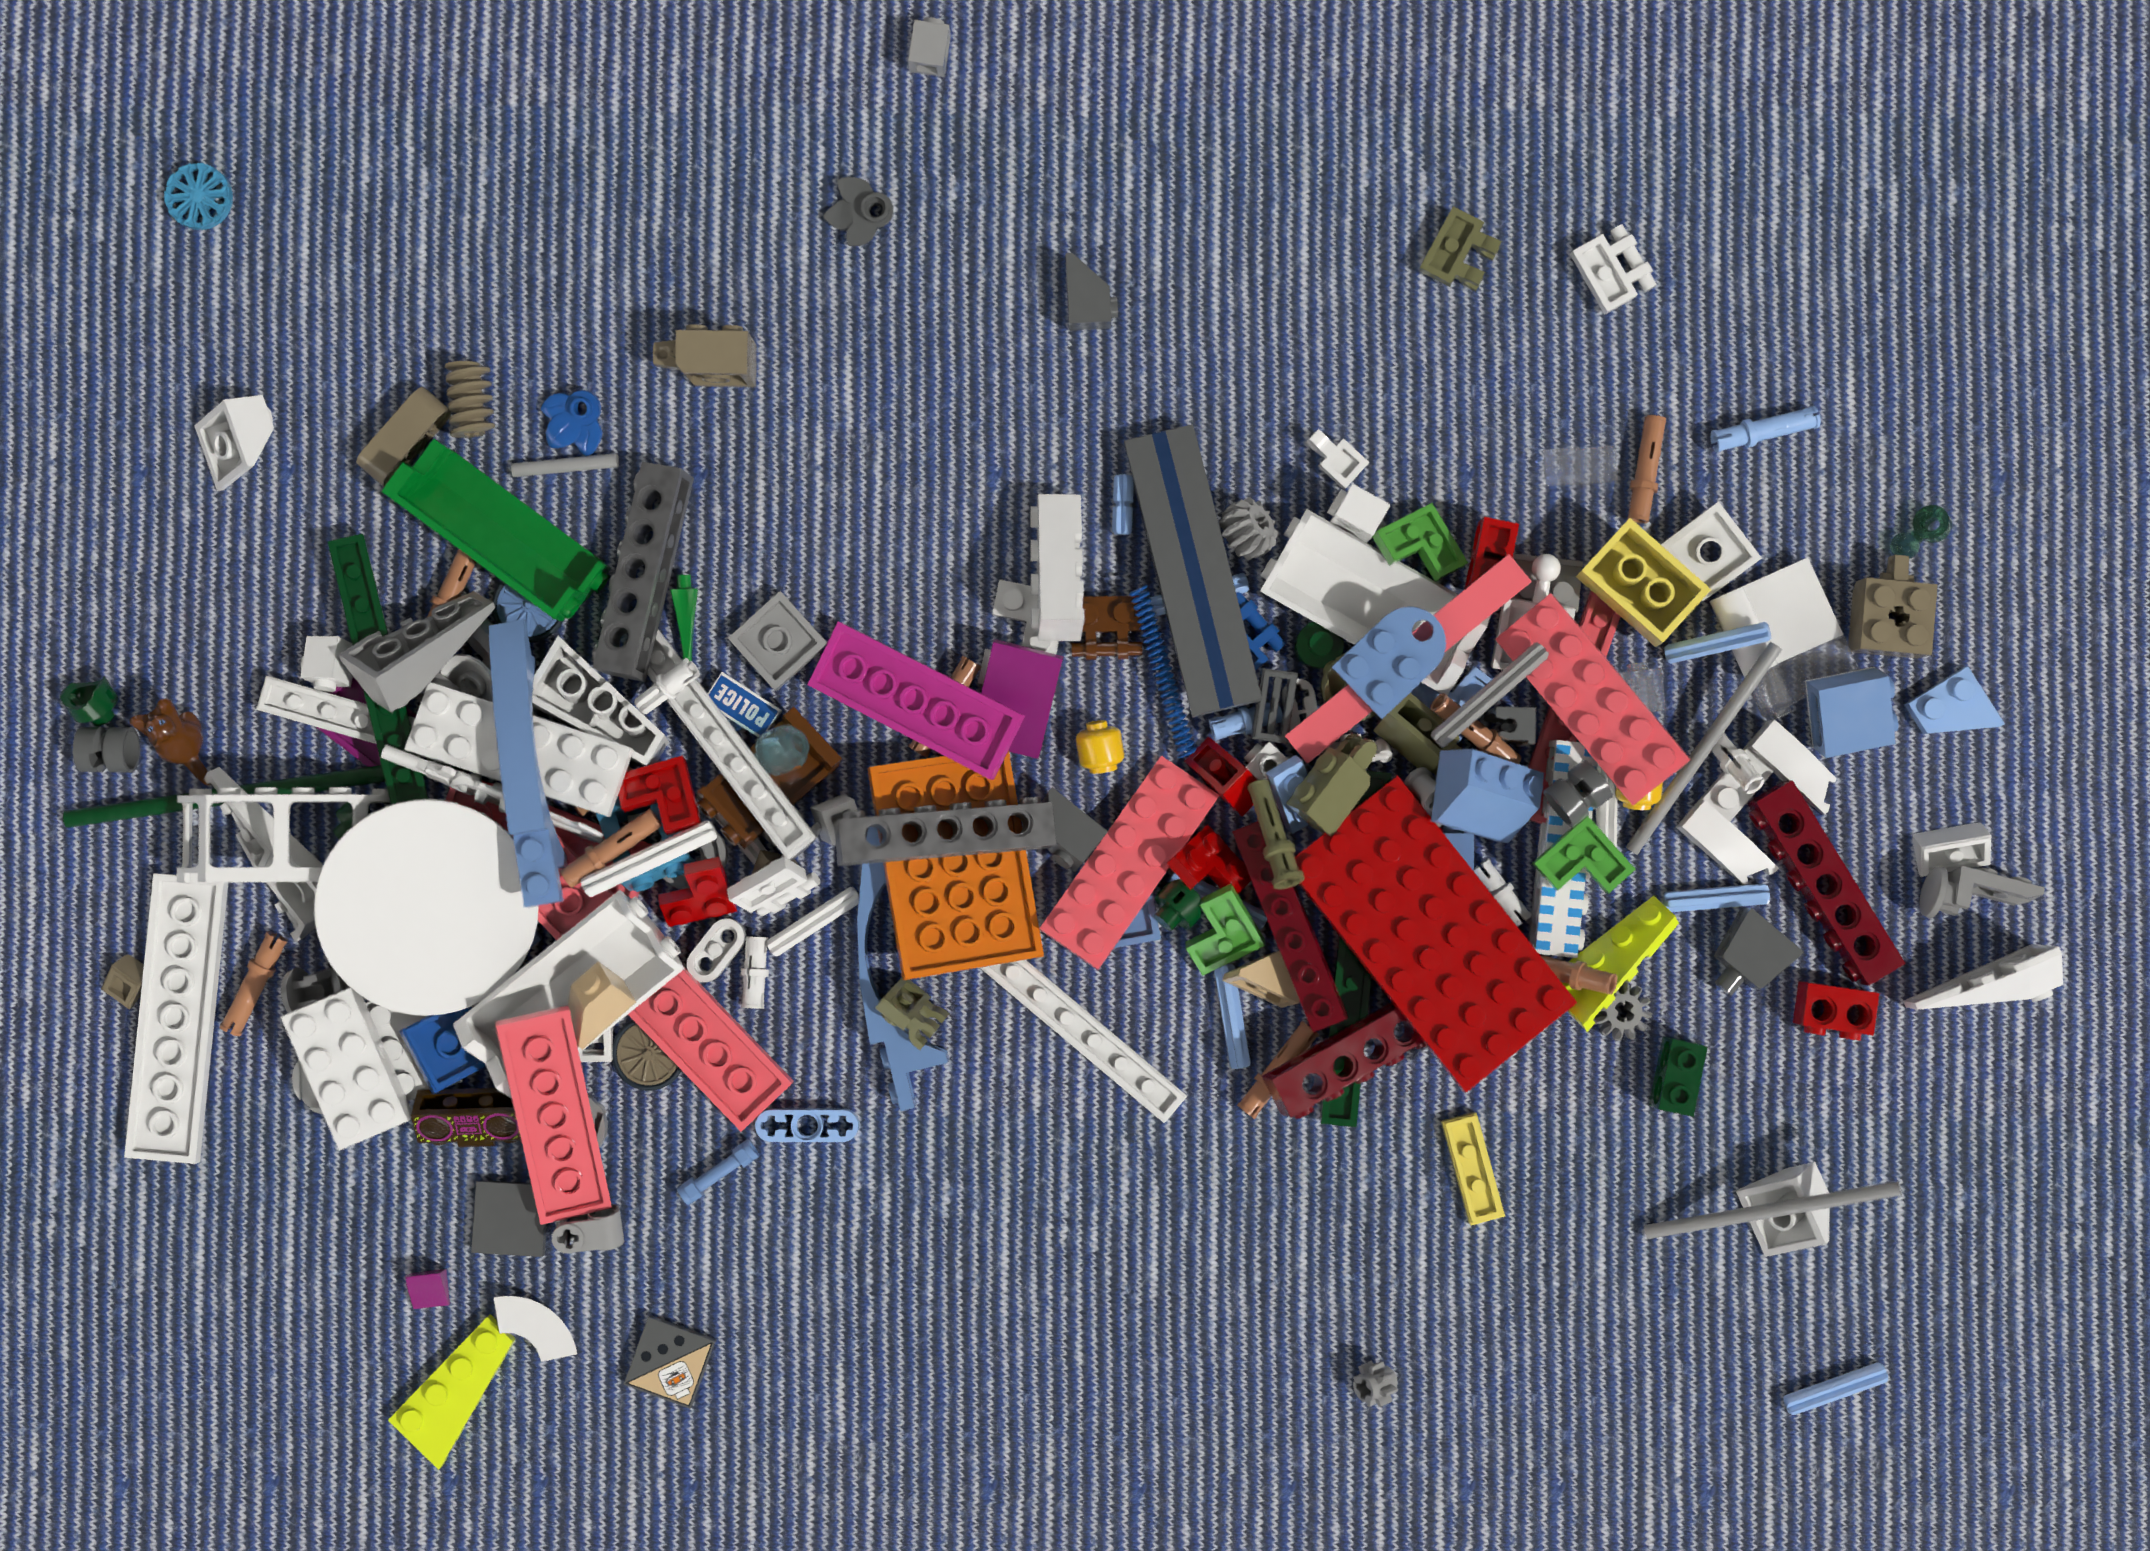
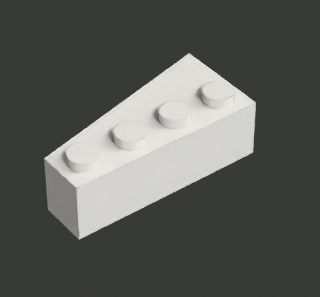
M1038 494L1037 506H1031L1030 528H1037V540H1031L1030 547L1031 561H1037V574H1031V595H1038V608H1031V629H1038V641H1081L1084 625V609H1082L1084 589L1083 581H1080L1083 564L1082 548H1080L1082 541L1081 495Z
M557 636L534 675L532 707L572 729L634 749L630 761L641 767L657 763L669 743L666 736L568 646L562 638Z

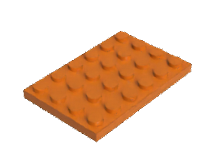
M1009 750L994 780L988 779L946 756L868 768L875 816H879V810L900 808L901 814L915 813V807L935 805L936 811L950 810L949 805L956 803H971V809L984 808L985 802L992 800H1006V806L1018 805ZM1016 816L1008 818V827L1013 833L1020 834L1022 831L1021 820ZM979 818L974 819L972 824L973 831L978 836L985 837L988 832L986 822ZM945 821L938 823L937 832L939 836L950 840L953 835L951 825ZM910 824L902 826L901 834L904 840L910 843L916 842L918 837L916 828ZM878 830L879 842L881 844L882 834ZM1026 850L883 862L902 980L1044 957Z

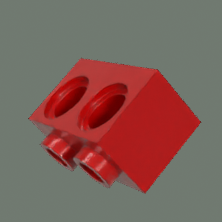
M1483 517L1477 523L1464 589L1506 555L1510 554L1513 558L1519 523Z
M1798 981L1793 1023L1803 1025L1804 1033L1825 1036L1826 1029L1839 1031V1038L1861 1041L1862 1034L1874 1036L1879 993ZM1821 1000L1824 1005V1012L1819 1018L1815 1019L1811 1013V1007L1815 1001ZM1852 1005H1856L1859 1010V1017L1856 1022L1851 1024L1847 1019V1011Z

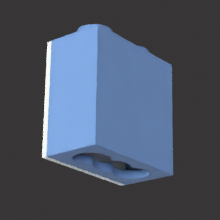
M1870 667L1805 681L1812 747L1825 758L1896 744L1895 732L1898 731L1899 725L1897 716L1892 711L1891 698L1895 697V686L1893 680L1887 674L1876 667Z

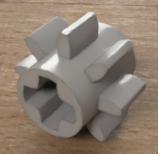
M1369 1361L1360 1365L1359 1371L1361 1374L1353 1377V1388L1356 1396L1362 1402L1367 1403L1368 1407L1375 1404L1382 1407L1392 1402L1391 1394L1398 1391V1381L1395 1372L1390 1367L1385 1366L1383 1361L1376 1364Z

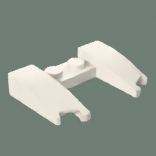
M1775 719L1767 721L1742 749L1748 755V762L1765 781L1772 773L1777 775L1782 781L1793 780L1803 798L1819 813L1826 815L1830 804L1824 803L1828 783H1835L1836 777ZM1733 760V763L1740 769L1741 767ZM1723 771L1679 822L1676 828L1739 883L1746 885L1749 883L1747 876L1765 869L1767 875L1775 873L1779 867L1730 822L1755 792L1746 794L1733 776Z

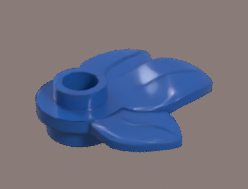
M579 390L571 395L556 393L549 396L540 408L547 417L551 418L546 430L548 446L550 448H563L575 443L583 455L591 456L598 448L602 438V429L598 422L601 414V403L598 397L587 390ZM580 402H584L587 406V411L584 415L578 411V404Z

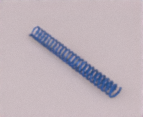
M1145 585L1130 592L1129 595L1138 596L1131 600L1132 603L1142 602L1135 605L1133 609H1143L1135 614L1137 617L1145 616L1139 619L1137 623H1147L1139 628L1140 630H1148L1142 633L1141 636H1152L1143 642L1145 644L1154 643L1145 649L1147 651L1156 650L1149 653L1148 657L1159 656L1149 662L1150 664L1161 663L1151 669L1153 671L1163 670L1154 674L1153 677L1155 678L1164 677L1157 680L1156 684L1168 683L1158 688V691L1170 690L1160 695L1161 698L1171 697L1164 700L1162 704L1175 703L1164 709L1166 712L1177 710L1166 715V718L1178 717L1169 721L1168 724L1182 723L1171 728L1170 731L1183 730L1172 736L1174 739L1185 737L1174 743V745L1186 744L1177 748V752L1190 750L1178 756V758H1183L1194 753L1197 748L1192 746L1195 741L1189 740L1193 734L1187 733L1191 729L1185 726L1189 722L1184 719L1187 714L1180 713L1185 707L1179 706L1183 702L1177 699L1181 694L1174 693L1179 687L1172 686L1177 680L1170 679L1174 676V673L1169 672L1172 666L1167 665L1170 660L1163 659L1167 657L1168 653L1162 652L1166 649V646L1160 645L1164 642V639L1158 638L1162 633L1155 632L1160 626L1153 625L1157 623L1158 619L1151 618L1156 614V612L1150 611L1154 605H1146L1152 599L1144 598L1150 593L1149 591H1143L1148 586Z

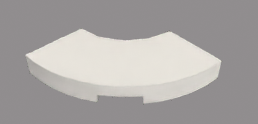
M494 1297L499 1333H514L526 1338L536 1348L541 1362L577 1354L574 1340L568 1328L549 1308L523 1297Z

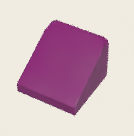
M446 1269L415 1272L405 1276L413 1309L450 1305Z

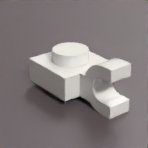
M1319 429L1305 442L1310 448L1325 458L1318 467L1343 490L1349 486L1369 463L1344 438L1335 445Z

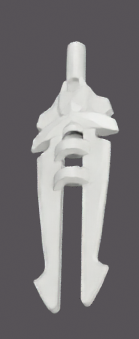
M390 745L384 747L381 758L427 775L428 778L465 794L475 795V802L483 805L487 801L499 806V811L506 813L501 783L496 782L493 786L482 783V776L479 774L469 775L433 761L424 760ZM549 811L554 826L593 842L601 843L604 841L602 838L604 834L598 830Z

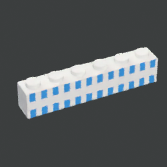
M1549 741L1550 753L1549 758H1547L1545 777L1549 786L1558 779L1567 780V772L1582 760L1589 762L1601 773L1602 768L1580 742ZM1578 785L1575 786L1576 790L1581 794L1583 798H1585L1586 795L1581 791ZM1545 796L1543 797L1542 814L1544 813L1547 821L1546 823L1542 822L1540 825L1537 858L1571 828L1556 814L1550 804H1547ZM1590 807V808L1588 809V811H1589V815H1588V816H1589L1591 819H1592L1593 809H1595V808H1592V807ZM1584 868L1560 890H1555L1536 869L1528 941L1539 954L1578 958V950L1583 949L1585 932L1584 929H1581L1582 915H1586L1589 903L1588 894H1584L1585 880H1589L1591 877Z

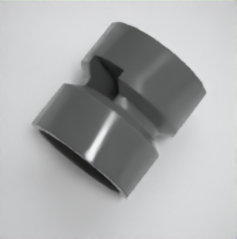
M80 727L77 729L73 741V759L79 772H104L106 768L109 772L133 773L136 770L140 757V742L137 731L133 727H110L107 731L104 727Z
M1582 760L1567 772V780L1558 779L1543 791L1550 806L1570 827L1576 826L1589 815L1588 809L1590 807L1597 809L1613 797L1611 788L1605 779L1586 760ZM1578 785L1581 791L1586 795L1585 798L1581 796V794L1576 790L1575 786Z

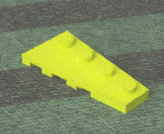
M1652 896L1578 954V958H1572L1569 961L1571 963H1576L1577 961L1585 962L1590 968L1617 975V985L1611 995L1585 988L1575 990L1570 988V984L1562 983L1577 1001L1568 1010L1569 1014L1587 1032L1595 1024L1594 1018L1602 1008L1607 1010L1616 999L1614 994L1625 981L1630 982L1638 973L1637 967L1643 959L1651 957L1679 924L1676 916L1655 896Z
M491 1314L388 1419L438 1470L444 1465L455 1442L459 1439L470 1416L482 1399L486 1388L516 1340L511 1333H499L497 1320Z

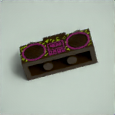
M496 1088L442 1089L435 1094H432L430 1090H417L411 1119L418 1144L432 1143L434 1145H443L457 1142L458 1147L461 1148L495 1147L496 1141H503L505 1143L522 1141L513 1100Z

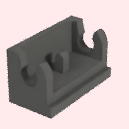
M1494 707L1484 713V721L1493 724L1496 722L1502 723L1500 730L1503 732H1499L1498 735L1505 743L1515 744V747L1535 744L1536 708Z

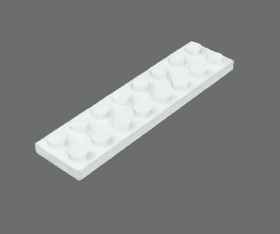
M153 873L124 1158L190 1164L200 1162L228 882H177V875Z

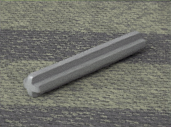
M1534 643L1431 733L1432 739L1441 748L1447 746L1542 664L1549 656L1547 650L1540 643Z

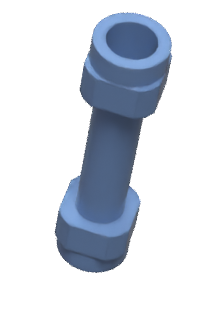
M749 1139L732 1149L733 1154L698 1178L691 1177L678 1186L677 1191L682 1200L687 1205H690L704 1195L703 1191L737 1167L740 1165L745 1167L757 1159L759 1153Z

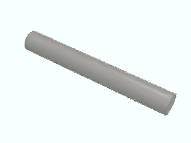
M613 453L512 463L511 472L514 478L619 467L618 454Z

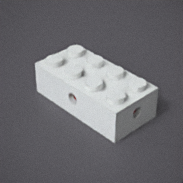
M351 987L293 1010L281 1017L339 1151L408 1122L411 1119L412 1109L365 1001Z

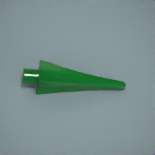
M676 575L677 589H670L680 633L683 659L688 658L689 661H692L693 630L698 589H691V575Z

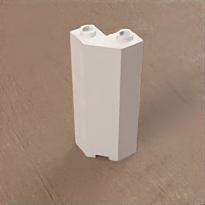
M1306 509L1301 519L1296 517L1292 519L1284 533V536L1290 539L1278 560L1270 558L1261 574V577L1266 579L1260 590L1262 593L1354 645L1383 617L1396 609L1417 607L1434 615L1458 595L1400 561L1389 566L1379 549ZM1490 616L1444 653L1439 665L1421 683L1441 694L1448 695L1465 669L1469 654L1487 628ZM1417 621L1412 627V632L1425 621Z
M621 890L617 891L453 1023L462 1048L486 1064L496 1089L512 1099L495 1021L567 1006L571 985L595 963L600 962L624 980L636 1003L591 1042L593 1043L684 970L678 957L681 953L679 947L669 936L665 937L647 915L648 910L637 897L630 899ZM578 1047L579 1053L583 1051L581 1048Z

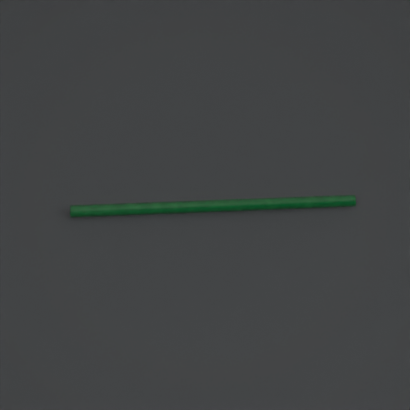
M424 758V760L433 761L440 765L453 768L454 770L464 771V769ZM382 765L239 786L248 795H255V788H278V795H292V788H315V792L329 790V788H347L386 781ZM212 789V795H218L216 789ZM189 793L65 810L63 812V822L67 828L181 812L183 811L182 803H177V796H186ZM224 802L213 803L211 807L220 806ZM193 803V810L199 809L197 803Z

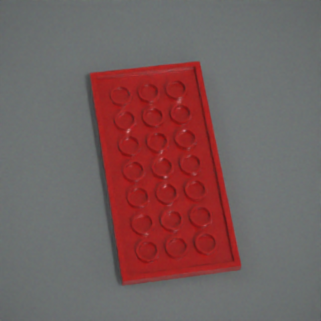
M1399 776L1394 777L1351 811L1332 837L1326 833L1322 834L1294 857L1298 871H1302L1305 878L1299 885L1464 1093H1467L1577 1003L1437 824L1431 822L1429 814Z

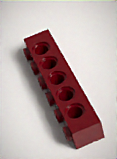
M1782 781L1749 801L1747 804L1751 811L1748 814L1752 823L1758 830L1763 829L1770 842L1767 843L1770 852L1778 861L1782 860L1789 871L1786 873L1789 883L1796 891L1801 890L1807 900L1804 905L1808 914L1814 921H1820L1826 931L1823 934L1826 943L1834 952L1838 951L1845 963L1842 964V968L1847 977L1852 982L1857 981L1860 985L1870 986L1906 964L1794 781ZM1783 814L1789 816L1792 822V827L1786 834L1780 830L1778 824ZM1803 844L1810 850V858L1805 864L1801 863L1797 856L1798 849ZM1821 875H1824L1829 881V888L1824 894H1821L1816 887L1817 879ZM1842 905L1846 908L1848 916L1846 921L1840 925L1835 919V912ZM1859 936H1862L1866 941V949L1862 954L1858 955L1854 950V942Z
M1256 821L1232 831L1312 1033L1348 1019V1014L1296 885L1285 889H1275L1273 887L1272 880L1274 875L1270 862L1266 861L1263 855L1266 843L1259 822Z
M1390 1002L1261 1077L1280 1114L1299 1119L1310 1114L1314 1110L1313 1105L1322 1100L1331 1101L1338 1098L1345 1092L1343 1088L1353 1082L1359 1084L1369 1080L1375 1075L1374 1070L1384 1064L1385 1066H1392L1405 1058V1052L1414 1047L1421 1049L1426 1047V1044L1396 1006ZM1399 1022H1402L1404 1033L1401 1038L1396 1039L1394 1028ZM1369 1039H1372L1375 1046L1374 1051L1366 1057L1364 1045ZM1342 1056L1344 1068L1340 1073L1335 1074L1333 1070L1334 1061ZM1308 1074H1312L1314 1085L1309 1091L1305 1092L1302 1085L1303 1080Z

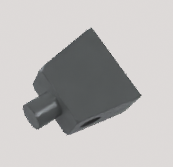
M1742 907L1714 954V957L1727 967L1714 983L1730 996L1735 993L1743 982L1753 989L1760 990L1798 959L1804 951L1754 909Z

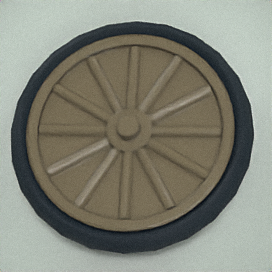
M634 1020L625 1024L615 1036L612 1052L613 1066L621 1079L631 1087L646 1091L662 1089L676 1080L682 1072Z

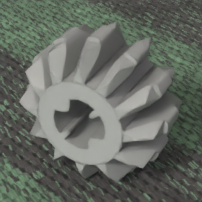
M1250 497L1244 500L1241 499L1228 506L1222 512V519L1219 521L1220 527L1224 530L1221 535L1229 542L1228 547H1233L1238 557L1243 556L1248 561L1269 552L1276 545V538L1279 536L1278 531L1274 528L1276 521L1272 520L1269 516L1270 511L1263 509L1260 501L1255 502Z
M1625 981L1614 994L1616 999L1607 1010L1602 1008L1600 1014L1595 1016V1024L1603 1023L1599 1031L1602 1035L1606 1036L1612 1031L1613 1040L1621 1041L1625 1033L1626 1037L1632 1040L1636 1038L1634 1027L1641 1031L1647 1029V1026L1640 1020L1642 1017H1652V1012L1642 1010V1007L1648 1005L1651 1001L1648 997L1638 998L1642 992L1640 986L1636 985L1630 989L1629 982ZM1617 1004L1625 1005L1623 1008L1627 1013L1625 1017L1617 1016L1618 1011L1615 1009Z

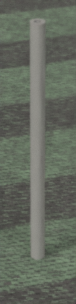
M1772 642L1768 644L1689 756L1691 760L1679 770L1662 794L1661 800L1655 804L1626 846L1628 850L1636 855L1639 854L1783 650Z
M1894 1181L1644 1225L1647 1239L1901 1196L1902 1190L1900 1182Z

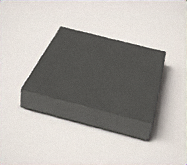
M491 1180L476 1181L471 1253L543 1257L545 1255L547 1224L540 1225L531 1183Z

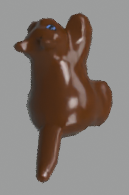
M164 698L157 702L156 708L150 713L131 717L130 724L148 737L149 743L163 760L185 765L200 782L210 786L204 780L208 770L198 756L203 745V736L201 733V723L195 714L187 711L179 715L173 702L168 698Z

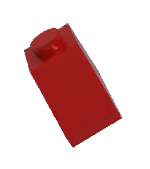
M1208 736L1184 762L1214 792L1219 794L1229 806L1243 816L1253 806L1247 787L1252 782L1258 780L1244 765Z

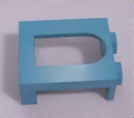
M618 796L610 817L596 813L604 838L607 839L621 828L620 823L628 820V815L638 814L649 809L653 811L662 824L658 804L655 803L624 812L621 809ZM663 824L659 828L662 840H665L673 835L680 833L677 832L674 834L667 835L664 832ZM629 849L615 858L613 863L630 856ZM685 853L621 884L629 891H644L654 885V881L666 876L668 878H675L683 875L684 864L695 862V860L688 853Z

